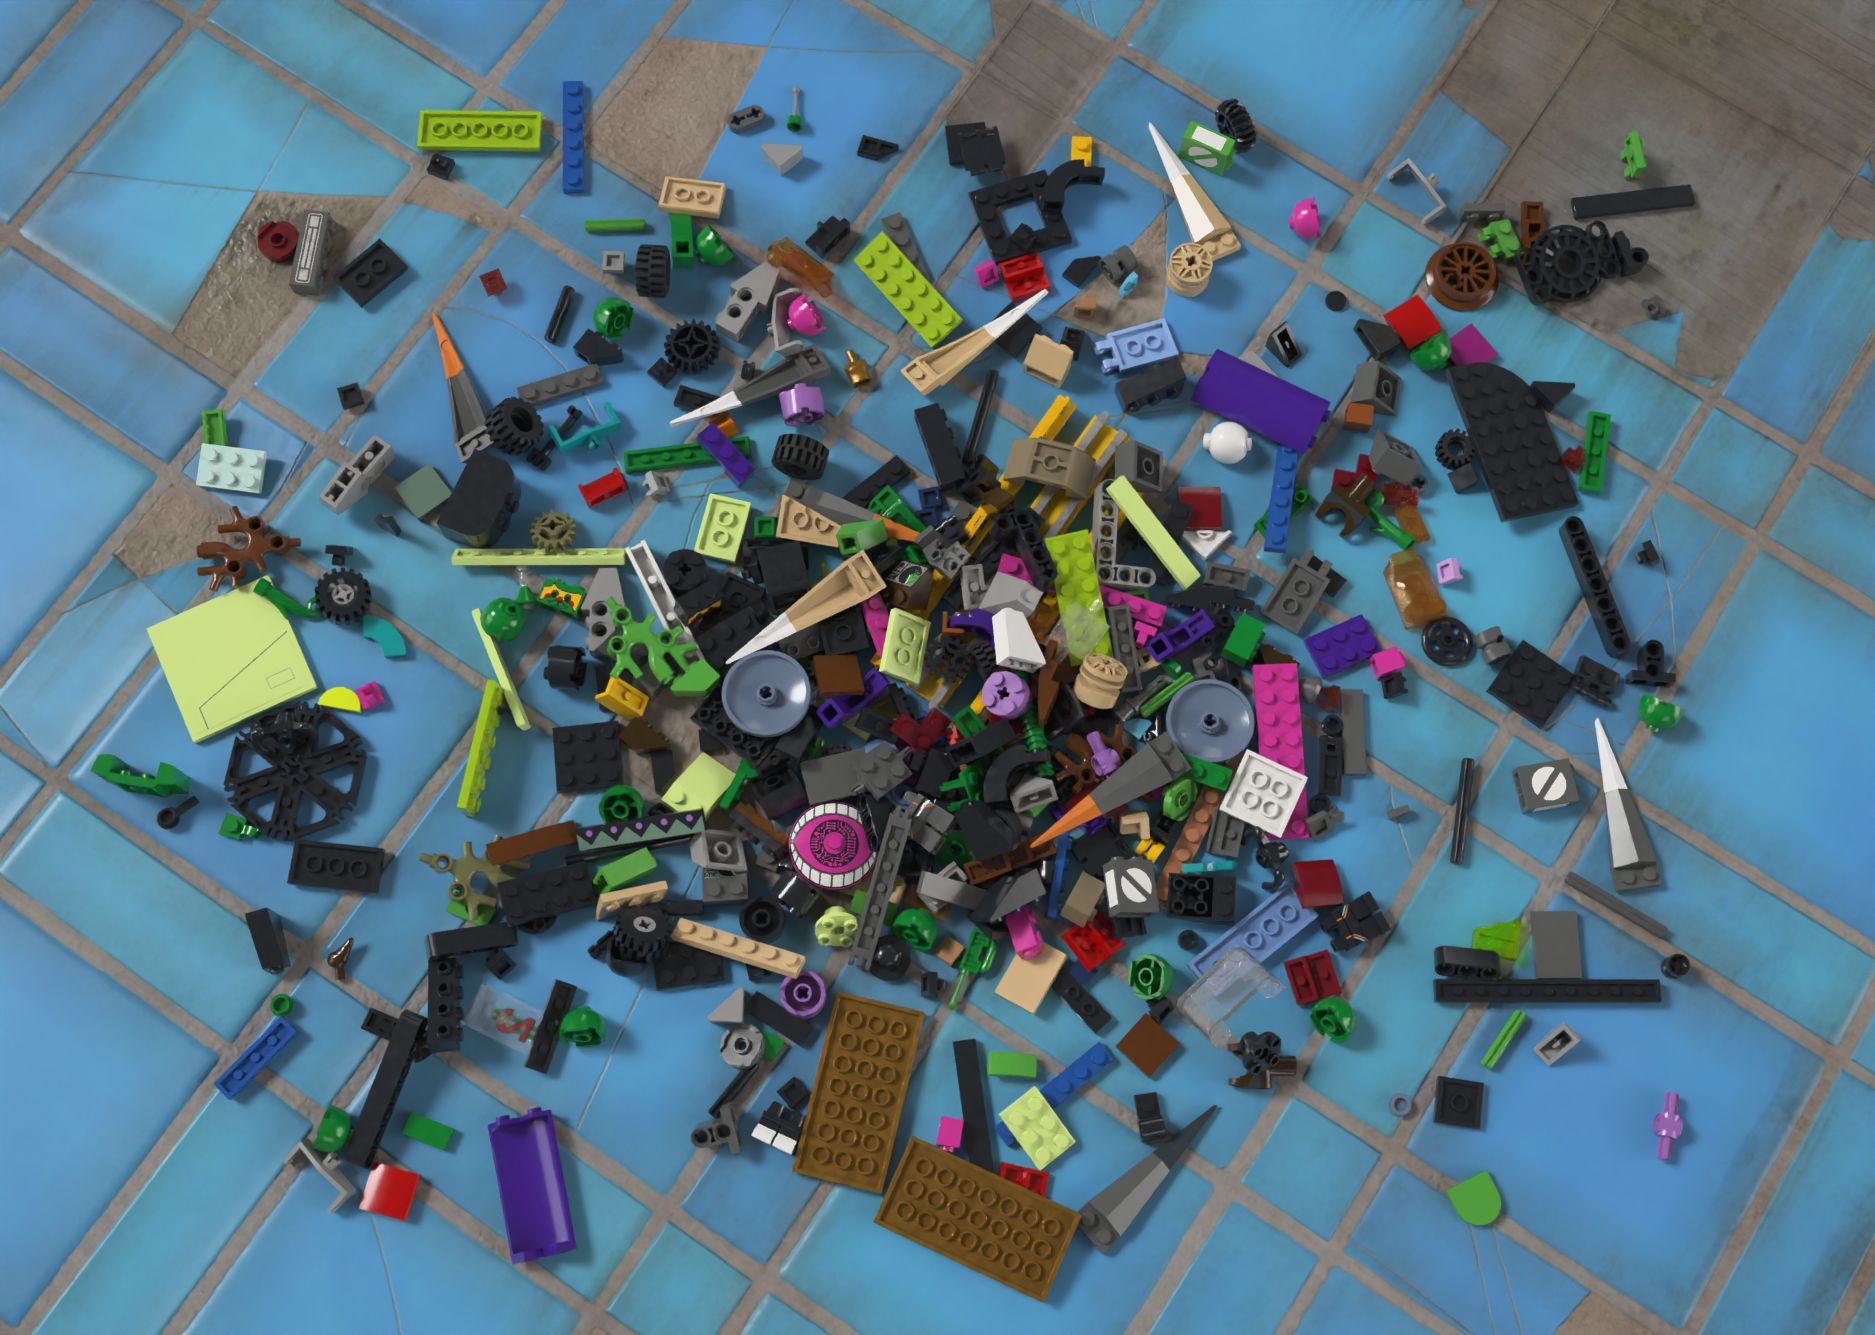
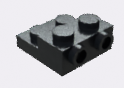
M908 836L895 880H904L905 884H919L922 871L933 873V865H930V860L935 858V855Z

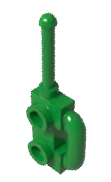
M974 928L970 935L966 951L963 950V959H960L958 963L961 969V976L951 1002L948 1004L950 1010L955 1009V1004L966 976H969V973L977 975L978 972H987L997 953L998 947L995 940L991 941L981 930ZM985 947L988 948V951L982 963L978 959L982 948Z

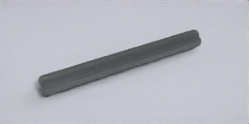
M1569 872L1564 880L1566 884L1659 938L1665 936L1668 928L1574 872Z

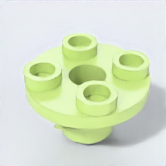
M841 906L828 908L824 916L815 924V935L818 943L822 946L849 947L853 945L859 921L855 916L846 913V910Z

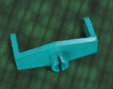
M609 402L604 403V407L611 422L588 429L564 442L561 440L553 425L549 426L551 437L561 454L587 445L590 451L595 450L593 446L597 450L602 445L599 441L600 439L620 430L621 422Z

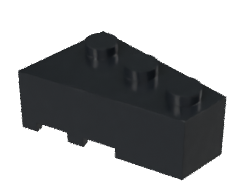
M1177 355L1171 357L1172 362L1161 367L1159 363L1154 365L1153 371L1143 375L1139 372L1116 383L1114 392L1123 413L1129 411L1133 413L1140 410L1143 406H1154L1160 403L1161 400L1167 398L1171 400L1180 396L1186 375Z

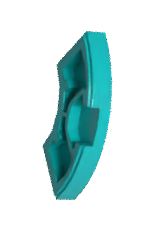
M363 616V637L378 642L383 648L385 658L408 657L405 641L392 624L375 616Z
M1239 860L1181 864L1182 872L1197 873L1238 869Z

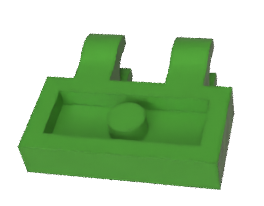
M1638 131L1629 132L1624 140V149L1620 152L1621 162L1626 158L1628 161V167L1623 171L1625 180L1630 176L1635 179L1639 178L1647 166L1646 157H1643L1642 153L1643 142L1642 139H1639Z
M1509 219L1491 222L1488 227L1482 229L1483 233L1478 234L1480 242L1494 240L1495 245H1492L1490 247L1491 250L1488 251L1493 259L1502 257L1503 262L1513 260L1516 251L1522 248Z

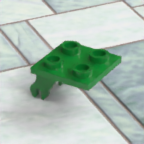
M984 756L975 759L961 771L959 779L943 783V786H940L941 791H948L962 786L966 788L969 798L951 803V806H947L949 812L958 810L962 802L970 799L973 802L980 799L984 802V781L989 770Z

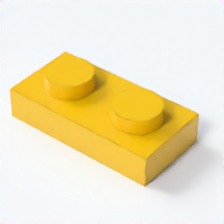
M1072 136L1071 160L1084 159L1085 167L1091 166L1092 137Z

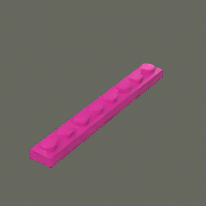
M1003 553L997 572L1022 579L1033 585L1022 559ZM1054 584L1047 592L1055 594ZM1099 585L1104 611H1107V607L1129 604L1132 620L1156 628L1162 626L1167 606Z

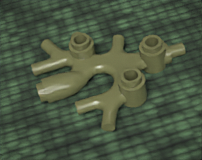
M494 835L493 842L502 840L503 837ZM472 842L462 843L463 856L459 859H451L449 855L444 853L439 855L434 853L433 856L421 853L419 861L430 864L429 867L433 868L434 872L437 874L450 872L455 877L454 883L447 890V896L452 902L465 901L468 906L470 921L478 920V905L485 904L495 907L497 901L496 898L479 894L472 889L470 883L473 875L483 873L497 888L498 882L518 878L503 873L501 871L502 865L506 864L528 871L531 864L524 860H513L493 867L488 857L487 849L483 853L482 858L474 856ZM438 862H443L445 867H439ZM453 890H458L460 895H454Z

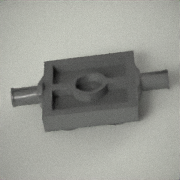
M883 741L853 762L850 768L857 776L859 782L849 788L852 795L855 796L858 792L865 789L878 801L908 780L913 773L905 765L904 760L913 754L912 750L909 751L910 748L906 747L900 753H897L886 741Z

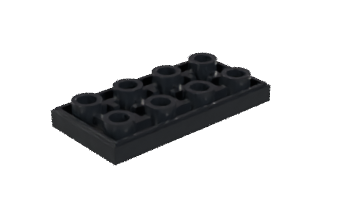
M719 686L690 717L693 723L756 770L774 751L776 744L783 735L757 737L747 734L736 727L725 711L722 701V688Z

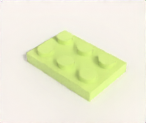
M710 493L694 551L700 553L702 557L736 564L752 506L751 502Z
M897 608L891 609L879 672L913 685L919 684L931 622Z
M1035 1086L998 1114L1040 1171L1076 1142Z

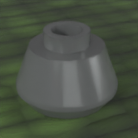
M1306 676L1305 679L1300 678L1298 682L1299 697L1305 703L1312 704L1315 702L1323 683L1322 679L1318 676Z

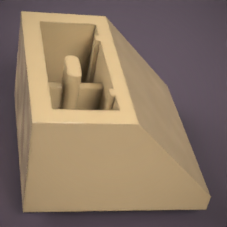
M1035 334L1023 364V372L1060 389L1071 369L1074 351L1064 344L1059 345L1053 342L1047 336Z

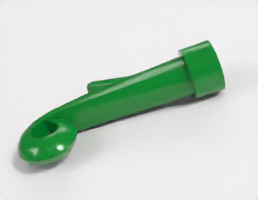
M1373 490L1364 500V504L1371 509L1369 516L1379 527H1370V531L1392 539L1404 551L1409 550L1416 542V538L1409 532L1403 531L1376 510L1383 504L1384 497L1380 491ZM1374 496H1376L1377 503L1372 504L1371 500Z
M264 578L258 581L253 590V593L266 598L277 607L286 620L290 617L287 610L308 618L321 616L318 609L312 610L311 608L312 604L316 603L315 597L310 598L306 607L272 586L271 582Z

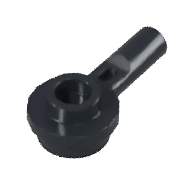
M194 795L176 808L162 809L157 815L158 825L166 830L175 828L180 821V815L200 802Z

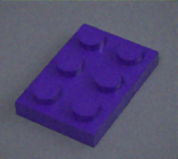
M1362 614L1308 637L1303 641L1322 679L1370 659L1373 654L1382 652Z

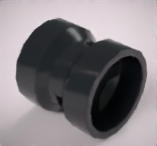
M1674 954L1665 958L1661 963V971L1669 979L1681 977L1690 970V962L1682 954Z

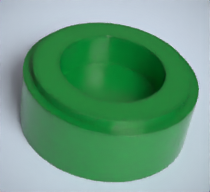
M1166 659L1161 665L1162 671L1172 679H1178L1183 673L1182 667L1172 659Z

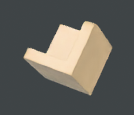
M1146 810L1119 812L1121 834L1138 833L1141 839L1150 838L1149 817Z

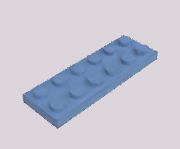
M1290 881L1186 964L1215 1000L1318 917L1313 908L1302 909L1295 892L1296 888Z

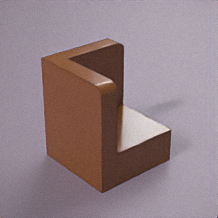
M1349 402L1345 409L1343 429L1368 433L1372 426L1374 406Z
M943 611L942 636L944 639L948 640L949 635H952V640L961 638L960 640L964 641V629L948 628L947 623L952 617L947 616L948 612Z

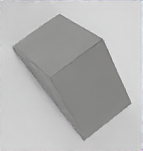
M761 143L762 157L780 176L803 159L802 145Z
M1026 774L1009 794L1015 813L1058 800L1052 780Z
M742 987L737 989L709 1014L707 1019L714 1024L737 1025L744 1023L746 994Z
M1564 1022L1555 1026L1533 1050L1550 1066L1580 1042L1581 1038Z

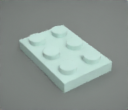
M202 443L196 485L261 494L267 452Z

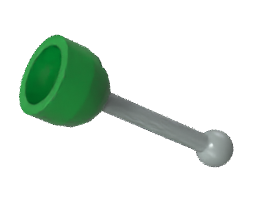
M794 86L792 88L794 93L793 115H790L787 119V129L797 132L802 130L803 120L797 114L800 88Z

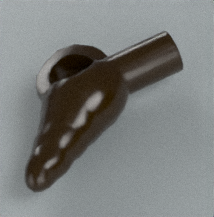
M352 937L347 939L339 949L331 952L328 956L327 963L335 968L336 980L345 979L344 966L347 964L354 943Z

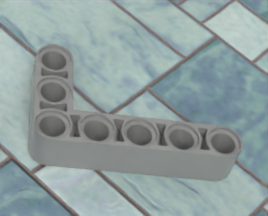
M1106 479L1097 485L1094 491L1091 548L1099 585L1111 588L1145 590L1156 581V575L1153 570L1144 567L1115 564L1118 505L1110 495L1103 491V486L1108 487L1115 481L1113 479ZM1102 507L1108 509L1109 516L1103 514ZM1101 528L1107 530L1108 537L1102 535ZM1100 549L1106 551L1107 558H1103L1100 555ZM1099 570L1106 574L1105 580L1100 578ZM1120 572L1125 574L1126 582L1120 579ZM1140 575H1144L1146 577V584L1141 582Z

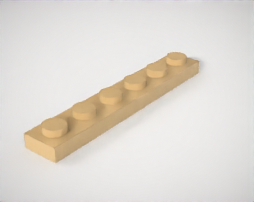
M680 918L671 935L674 941L797 979L805 963V956L684 918Z

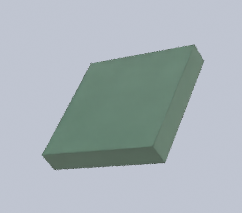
M430 463L394 487L419 521L447 503L452 493Z

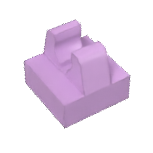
M1451 557L1436 564L1440 585H1447L1463 579V575H1460L1459 571L1461 564L1458 563V558Z

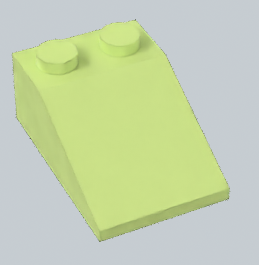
M702 752L672 784L661 800L665 806L674 812L703 808L705 820L707 821L723 799L736 774Z

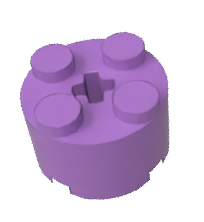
M800 383L796 384L792 390L779 393L785 425L801 427L800 423L802 422L813 425L825 418L820 387H807V384Z
M1007 671L995 672L991 674L983 686L982 703L995 715L1003 719L1013 720L1024 715L1029 710L1032 703V692L1027 682L1014 673Z
M800 971L797 979L787 976L782 982L780 990L781 1002L786 1011L800 1019L805 1020L816 1016L821 1012L826 1003L827 995L824 983L812 971ZM799 991H808V998L799 999Z

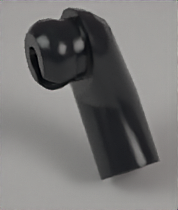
M1153 716V728L1143 734V741L1146 744L1148 741L1151 742L1164 733L1163 716Z

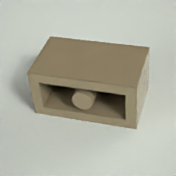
M1082 872L1060 916L1084 928L1087 920L1092 922L1098 911L1094 908L1095 905H1101L1106 896V893L1103 892L1105 883Z

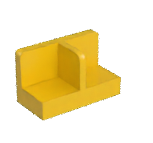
M611 677L606 691L596 695L594 700L624 719L631 720L635 716L637 718L643 716L649 697L619 677L617 679Z

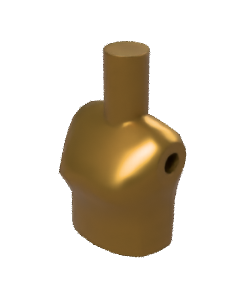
M848 350L846 355L849 364L844 366V370L852 388H859L872 382L873 379L869 373L866 360H857L854 350Z

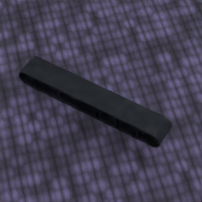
M1570 516L1559 528L1560 538L1605 652L1610 657L1618 658L1630 648V638L1584 523L1579 517ZM1568 526H1572L1575 532L1570 531ZM1575 545H1579L1583 551H1579ZM1583 564L1588 565L1590 570H1586ZM1590 583L1595 584L1598 590L1593 589ZM1598 603H1602L1606 610L1601 609ZM1606 622L1612 624L1614 629L1608 628ZM1614 642L1619 643L1621 649L1616 648Z
M407 1009L401 1013L346 1148L344 1160L365 1169L372 1164L427 1028V1017Z

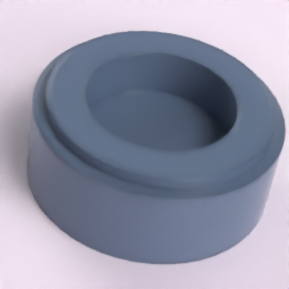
M1398 1093L1391 1096L1388 1100V1109L1392 1115L1403 1117L1410 1113L1412 1102L1407 1095Z

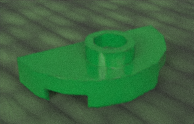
M741 769L738 770L719 804L721 808L728 811L734 802L738 803L744 792L741 789L747 772Z

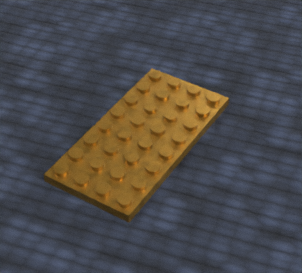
M839 991L836 992L792 1168L793 1173L882 1194L925 1012Z
M912 1135L873 1222L1044 1303L1082 1214Z

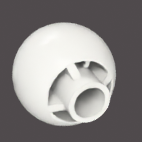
M1235 422L1220 423L1213 428L1211 433H1205L1203 438V449L1209 450L1215 460L1224 464H1233L1242 460L1246 456L1247 451L1251 450L1252 438L1248 437L1245 428Z

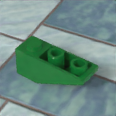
M670 213L672 269H693L691 215Z

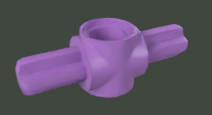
M1095 731L1087 735V740L1095 754L1091 758V764L1097 775L1105 776L1107 779L1120 768L1121 762L1117 752L1110 748L1106 749L1099 732Z
M1675 1092L1665 1093L1663 1112L1657 1113L1653 1121V1133L1659 1137L1656 1157L1661 1160H1670L1673 1140H1677L1682 1133L1683 1121L1677 1115L1679 1094Z

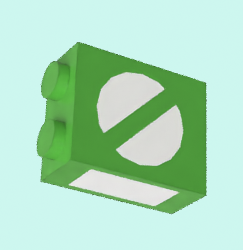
M1191 120L1182 137L1178 157L1222 177L1224 171H1229L1233 163V157L1236 149H1234L1236 140Z

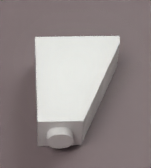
M1004 608L992 617L997 665L1033 673L1046 664L1045 658L1023 612L1012 608Z

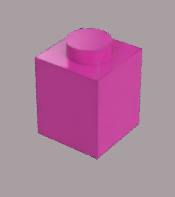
M1396 646L1373 654L1369 659V664L1376 679L1379 680L1394 672H1401L1405 667V657L1401 651H1398Z
M941 1116L936 1145L947 1152H954V1149H959L964 1120Z

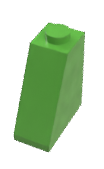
M645 847L600 868L592 881V887L598 900L600 894L628 889L651 875L657 867L655 856Z

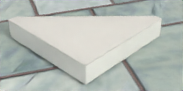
M1230 530L1184 531L1181 540L1205 561L1232 535V532Z

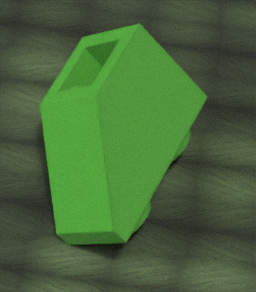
M883 519L842 524L836 534L841 555L859 553L862 550L865 551L888 540V535Z
M702 658L700 661H694L683 676L679 675L672 681L670 689L674 696L706 697L722 683L721 676Z

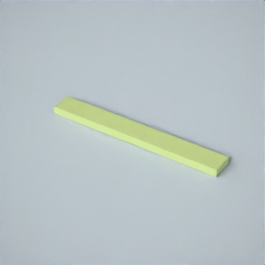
M558 548L557 553H554L553 549H550L548 553L545 549H455L451 560L452 565H625L627 553L625 548H565L566 550L564 551Z

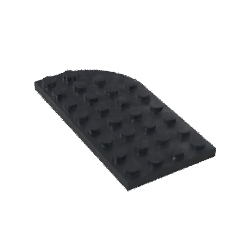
M1475 362L1447 368L1444 371L1466 431L1470 436V441L1474 447V452L1501 523L1576 507L1579 504L1540 401L1530 390V386L1513 372L1490 363Z

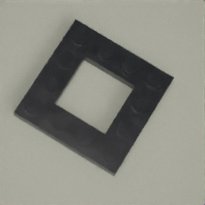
M1045 170L968 192V197L983 237L996 266L999 263L1031 253H1040L1072 243V237L1062 212L1041 211L1042 195L1048 179ZM1033 197L1044 228L1034 231L1038 234V238L1024 252L1007 239L996 207Z

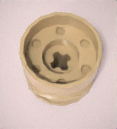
M1184 243L1175 248L1171 253L1166 273L1167 285L1173 293L1188 298L1195 297L1204 291L1213 266L1212 256L1209 251L1196 243Z
M1099 653L1087 654L1084 657L1083 664L1080 667V674L1076 677L1072 690L1079 700L1090 706L1100 709L1113 708L1120 693L1119 688L1123 686L1124 680L1127 677V668L1109 656Z

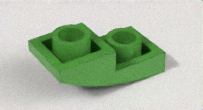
M989 1052L987 1075L1033 1080L1037 1075V1055Z

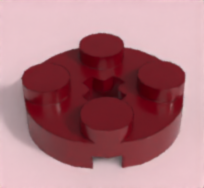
M281 220V222L276 223L271 221L259 230L257 245L266 258L282 263L295 254L299 234L295 227L287 221ZM283 237L280 244H275V238L281 239Z

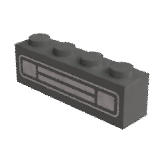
M304 210L289 281L291 289L296 294L319 296L320 288L322 289L324 286L323 273L328 267L327 254L328 251H331V234L335 232L336 227L335 221L329 212Z

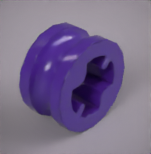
M1059 803L1056 804V808L1049 809L1055 822H1058L1067 814Z

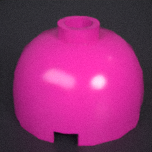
M1315 197L1297 203L1292 210V217H1289L1290 229H1295L1299 237L1307 240L1322 238Z
M805 293L796 298L790 305L788 311L790 319L787 322L792 331L797 330L799 334L806 337L815 336L825 331L826 326H821L820 322H824L823 317L814 301L809 302L806 299L809 295Z

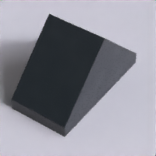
M1283 322L1269 334L1265 347L1285 367H1289L1302 356V352L1288 322Z
M1065 327L1060 344H1064L1074 351L1072 360L1078 361L1085 331Z
M1533 381L1530 385V390L1538 397L1541 406L1548 413L1564 401L1575 388V383Z
M1162 808L1150 828V836L1153 837L1155 842H1160L1166 847L1180 821L1164 816Z

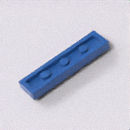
M1069 831L1058 836V852H1056L1046 920L1055 921L1056 915H1060L1063 902L1058 901L1060 893L1064 894L1066 880H1062L1063 871L1067 872L1069 859L1065 858L1066 850L1071 849L1072 837H1068Z
M283 1016L279 1017L213 1084L228 1100H232L299 1032Z

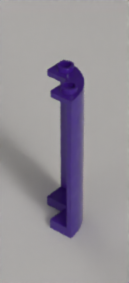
M1219 349L1215 351L1209 360L1203 376L1200 377L1190 399L1302 454L1306 452L1308 447L1312 449L1317 440V437L1314 435L1321 422L1325 423L1331 413L1328 410L1331 402Z
M541 1107L527 1110L528 1114L519 1118L510 1119V1115L497 1117L496 1122L488 1125L512 1265L577 1249L551 1110L542 1111Z

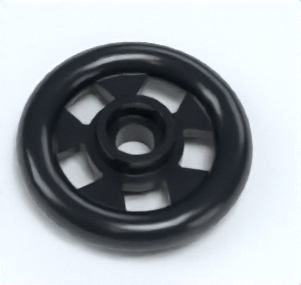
M1444 616L1433 619L1425 626L1421 635V645L1426 656L1433 662L1443 666H1454L1466 660L1470 655L1473 639L1470 630L1463 622L1453 617ZM1439 626L1443 631L1436 636L1433 630ZM1449 627H1455L1459 630L1458 633L1455 634L1449 631ZM1444 638H1449L1451 643H1446ZM1458 640L1464 641L1463 649L1457 648ZM1436 641V644L1439 648L1435 651L1432 649L1430 643ZM1444 651H1453L1454 657H1445Z

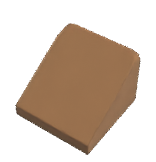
M1096 295L1076 303L1074 316L1094 317Z
M947 935L933 953L951 967L963 950H965V947Z

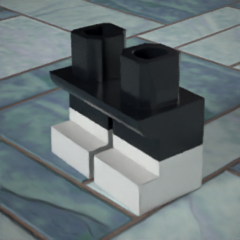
M773 1101L768 1110H764L751 1136L793 1155L802 1132L801 1126L804 1115L793 1110L789 1120L786 1121L780 1118L785 1106Z

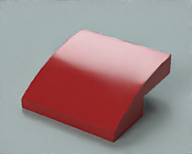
M1037 252L998 264L1005 287L1013 303L1029 299L1044 289L1051 292V285L1044 273V266Z
M1415 295L1383 315L1387 324L1393 331L1398 333L1405 350L1413 348L1442 330L1434 314L1419 295Z
M1099 909L1093 921L1087 920L1084 928L1076 925L1061 936L1088 972L1126 945L1123 939L1114 940L1111 924Z
M373 1162L359 1208L407 1221L421 1175Z
M1001 1162L998 1176L1045 1197L1049 1173Z

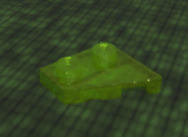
M1518 918L1511 922H1500L1489 927L1475 928L1472 934L1471 948L1492 950L1500 955V959L1515 962L1518 957L1522 919Z

